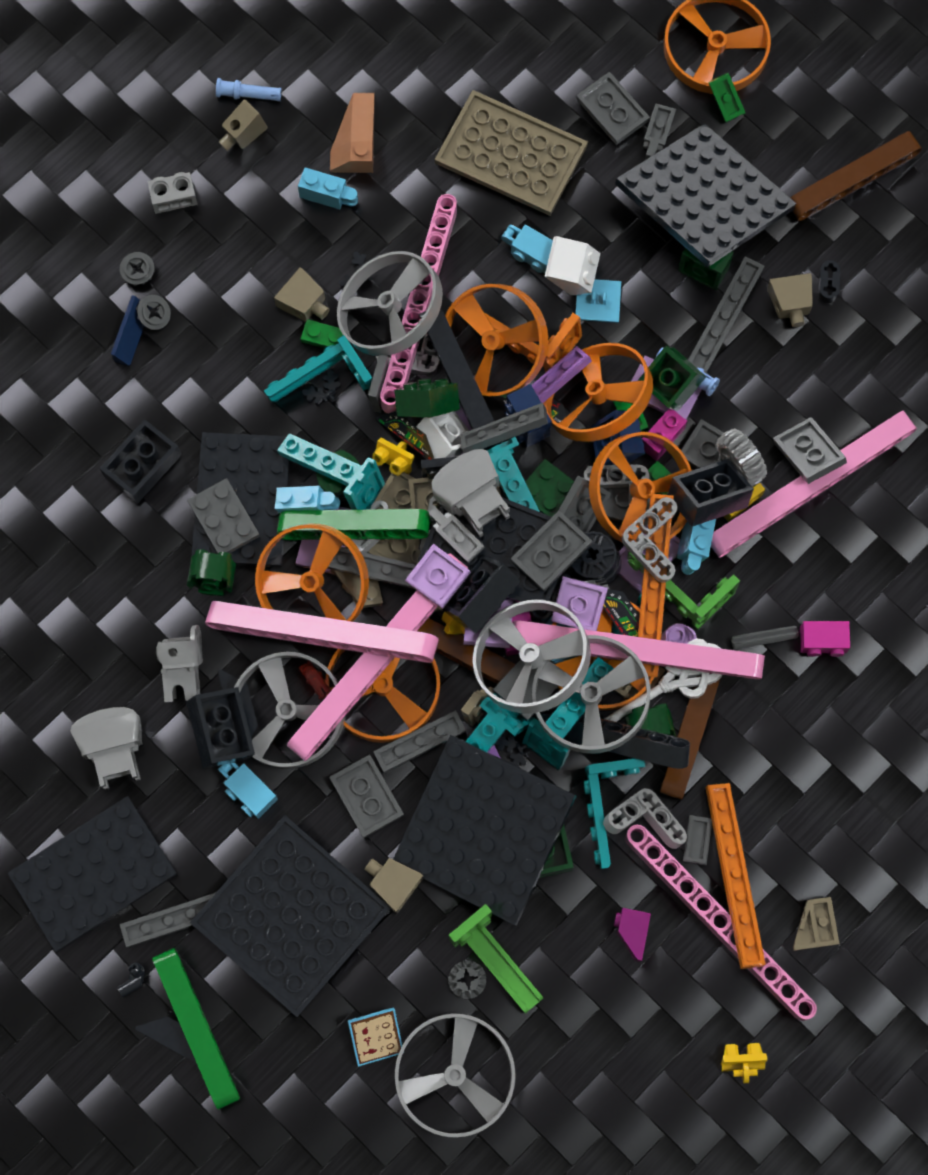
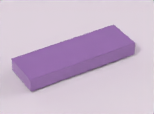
M576 346L534 382L532 387L541 403H544L592 362L590 356Z

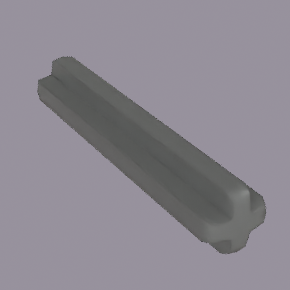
M789 626L733 636L731 644L733 649L796 639L799 633L796 626Z

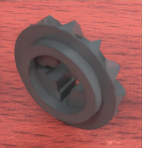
M142 252L128 254L120 264L121 277L126 283L133 284L134 286L138 284L144 285L145 282L152 279V275L155 272L153 260ZM132 266H135L137 268L141 266V270L143 273L136 272L135 274H133L134 270Z
M148 295L139 301L136 308L138 313L137 319L141 321L142 326L150 328V330H157L167 325L171 312L168 303L162 297ZM157 307L155 312L157 317L149 318L150 311L148 309Z
M464 960L457 963L449 973V986L452 992L463 999H472L480 995L486 986V974L483 968L474 961ZM466 969L469 976L478 977V979L471 981L470 990H468L466 983L457 982V980L464 978Z

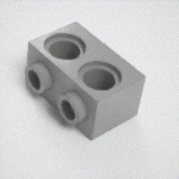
M179 172L174 176L156 177L151 181H147L155 214L198 205L190 172ZM181 187H187L184 191L178 190ZM161 191L166 192L164 195H157Z

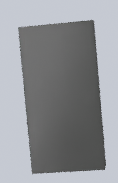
M689 815L683 862L707 865L712 828L711 818Z

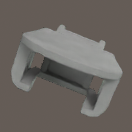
M476 449L466 452L450 461L435 475L432 481V491L436 501L450 514H456L459 518L464 515L479 537L483 536V526L502 514L506 520L510 518L508 513L510 508L496 489L499 486V476L488 451Z
M193 625L190 637L164 639L157 644V659L163 667L161 674L165 702H173V699L177 698V685H181L184 688L185 700L200 694L198 667L203 663L202 636L199 625Z
M126 707L102 709L87 714L71 726L70 731L82 757L86 760L91 759L95 763L101 787L108 789V780L129 774L136 781L141 780L134 752L139 751V745H143L140 716L133 709Z

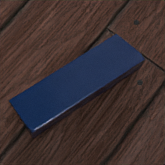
M134 295L130 298L111 351L114 362L126 366L131 365L144 328L141 321L137 319L138 313L136 308L140 299Z

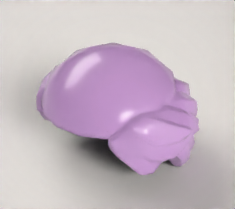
M680 623L670 625L661 635V640L684 644L697 639L696 633L691 627Z

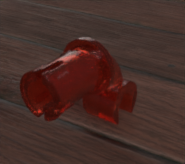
M310 661L298 667L307 680L306 683H310L320 700L325 698V694L321 689L324 690L326 695L332 691L322 678V672L315 670Z

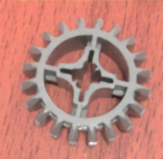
M734 428L728 432L726 431L717 439L716 445L719 456L722 460L729 459L751 486L757 485L766 477V465L761 457V453L758 452L756 446L742 431Z

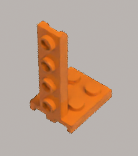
M485 313L494 330L503 332L511 329ZM572 313L569 318H565L560 325L558 333L552 335L548 340V350L543 364L545 372L571 352L581 339V320L578 315ZM534 342L507 343L513 352L517 354L522 353L531 363H535L539 345Z

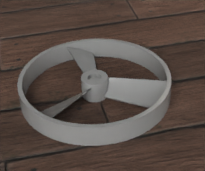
M396 251L375 257L360 267L345 285L337 307L339 328L348 341L365 354L387 356L399 353L418 342L435 322L442 304L443 292L441 281L427 261L417 254ZM410 262L391 290L383 292L377 300L354 296L363 282L376 271L394 263ZM431 274L433 291L429 307L419 323L406 333L397 314L402 307L401 301ZM379 306L389 316L392 342L384 345L369 346L354 341L349 334L347 326L348 310Z
M546 600L522 601L506 607L484 626L474 647L473 668L477 681L484 692L500 707L517 713L542 712L563 703L579 688L590 665V643L577 617L564 606ZM548 610L566 616L579 627V630L537 646L534 643H527L510 618L528 611ZM493 632L520 651L519 656L525 664L506 701L495 696L486 688L481 674V659L486 646L485 642ZM582 655L577 672L563 689L547 699L523 704L531 669L540 667L543 661Z
M587 635L589 643H599L614 647L626 654L628 658L597 683L587 682L584 685L581 683L575 691L581 694V699L586 704L582 745L568 742L559 737L547 726L540 712L535 714L544 731L563 747L581 753H602L620 747L639 731L647 717L650 706V682L642 662L627 646L608 637ZM551 660L543 661L541 666L538 667L533 680V702H537L536 692L539 679L564 688L573 677L551 663ZM640 678H644L647 698L639 721L622 738L605 744L598 708L602 695Z
M279 652L259 659L244 671L235 687L239 688L240 692L247 679L260 668L278 702L276 706L277 716L252 739L255 755L252 757L278 768L302 767L323 757L338 740L345 721L344 717L335 727V731L328 743L306 761L275 763L262 758L285 720L292 721L296 718L307 720L319 706L297 705L290 699L281 658L292 657L311 661L320 666L330 676L335 686L338 684V680L326 666L310 656L296 652Z
M464 1014L437 1016L417 1027L402 1045L395 1066L396 1091L404 1110L422 1128L446 1137L473 1135L492 1125L507 1108L515 1085L514 1061L505 1040L492 1026L483 1020ZM455 1018L452 1062L445 1072L399 1081L400 1060L404 1049L412 1037L422 1028L433 1022ZM477 1023L495 1035L507 1054L511 1080L504 1104L466 1078L463 1064ZM444 1085L458 1086L487 1123L465 1133H444L434 1130L419 1121L406 1104Z

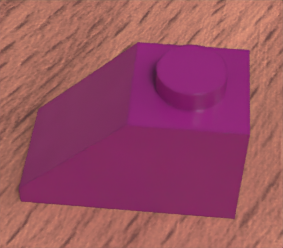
M622 908L621 913H616L614 927H618L617 934L634 960L641 962L651 913Z

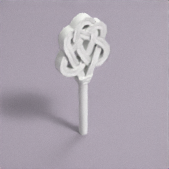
M698 638L688 643L691 645L720 648L715 644H707L703 639ZM665 667L668 673L660 679L657 686L650 689V700L663 692H673L676 689H679L683 696L690 699L699 698L705 693L707 686L718 681L722 674ZM697 686H699L698 688H696V689H694V690L688 689V687H697ZM647 692L605 719L617 722L630 714L632 709L641 707L646 703Z

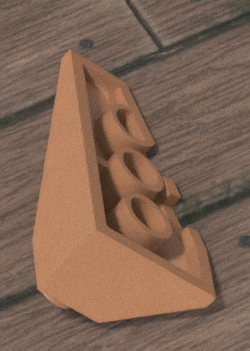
M353 93L331 149L330 172L373 173L374 93Z

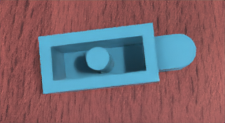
M304 168L298 184L300 198L336 209H341L342 204L355 206L358 203L357 191L346 186V179Z
M510 224L501 236V239L511 246L513 257L520 262L528 263L536 272L545 273L553 240L526 224L522 230Z
M320 486L277 488L275 510L279 513L291 510H336L340 506V500L332 492H325Z
M716 519L693 527L687 521L682 528L677 559L682 560L681 570L684 574L690 575L698 570L701 562L709 557Z
M230 763L218 768V771L227 779L224 782V785L227 787L225 793L233 801L238 798L244 804L241 809L249 817L254 814L259 819L278 800L277 796L244 763L240 767L235 763ZM234 768L236 771L229 776L227 773Z

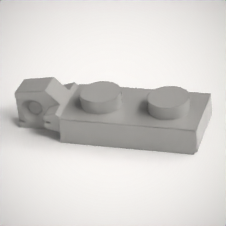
M436 507L429 512L430 516L436 521L433 525L436 532L467 563L473 560L485 548L453 514L447 512L443 515Z

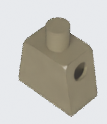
M244 99L222 124L227 134L218 142L226 151L235 143L241 149H244L268 127L260 113Z
M301 267L274 297L275 305L278 308L303 321L309 319L313 314L320 319H324L330 310L322 304L325 300L323 289Z
M811 273L770 279L767 290L780 319L790 318L792 327L803 326L805 324L803 315L810 314L812 309Z
M391 858L386 861L384 866L371 859L364 869L375 877L370 883L372 890L396 914H398L423 880L421 873Z

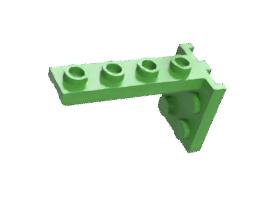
M629 551L627 556L628 564L635 571L639 570L644 573V566ZM734 574L729 579L725 577L716 586L718 589L713 595L708 593L701 600L699 607L670 580L666 582L665 600L668 602L672 601L677 606V611L683 617H689L692 620L691 624L698 630L736 593L740 580Z
M485 904L449 934V941L455 948L459 944L464 946L467 943L526 1014L543 997L485 928L491 923L492 916L491 909Z

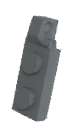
M655 104L643 142V148L648 149L645 160L664 149L676 109Z

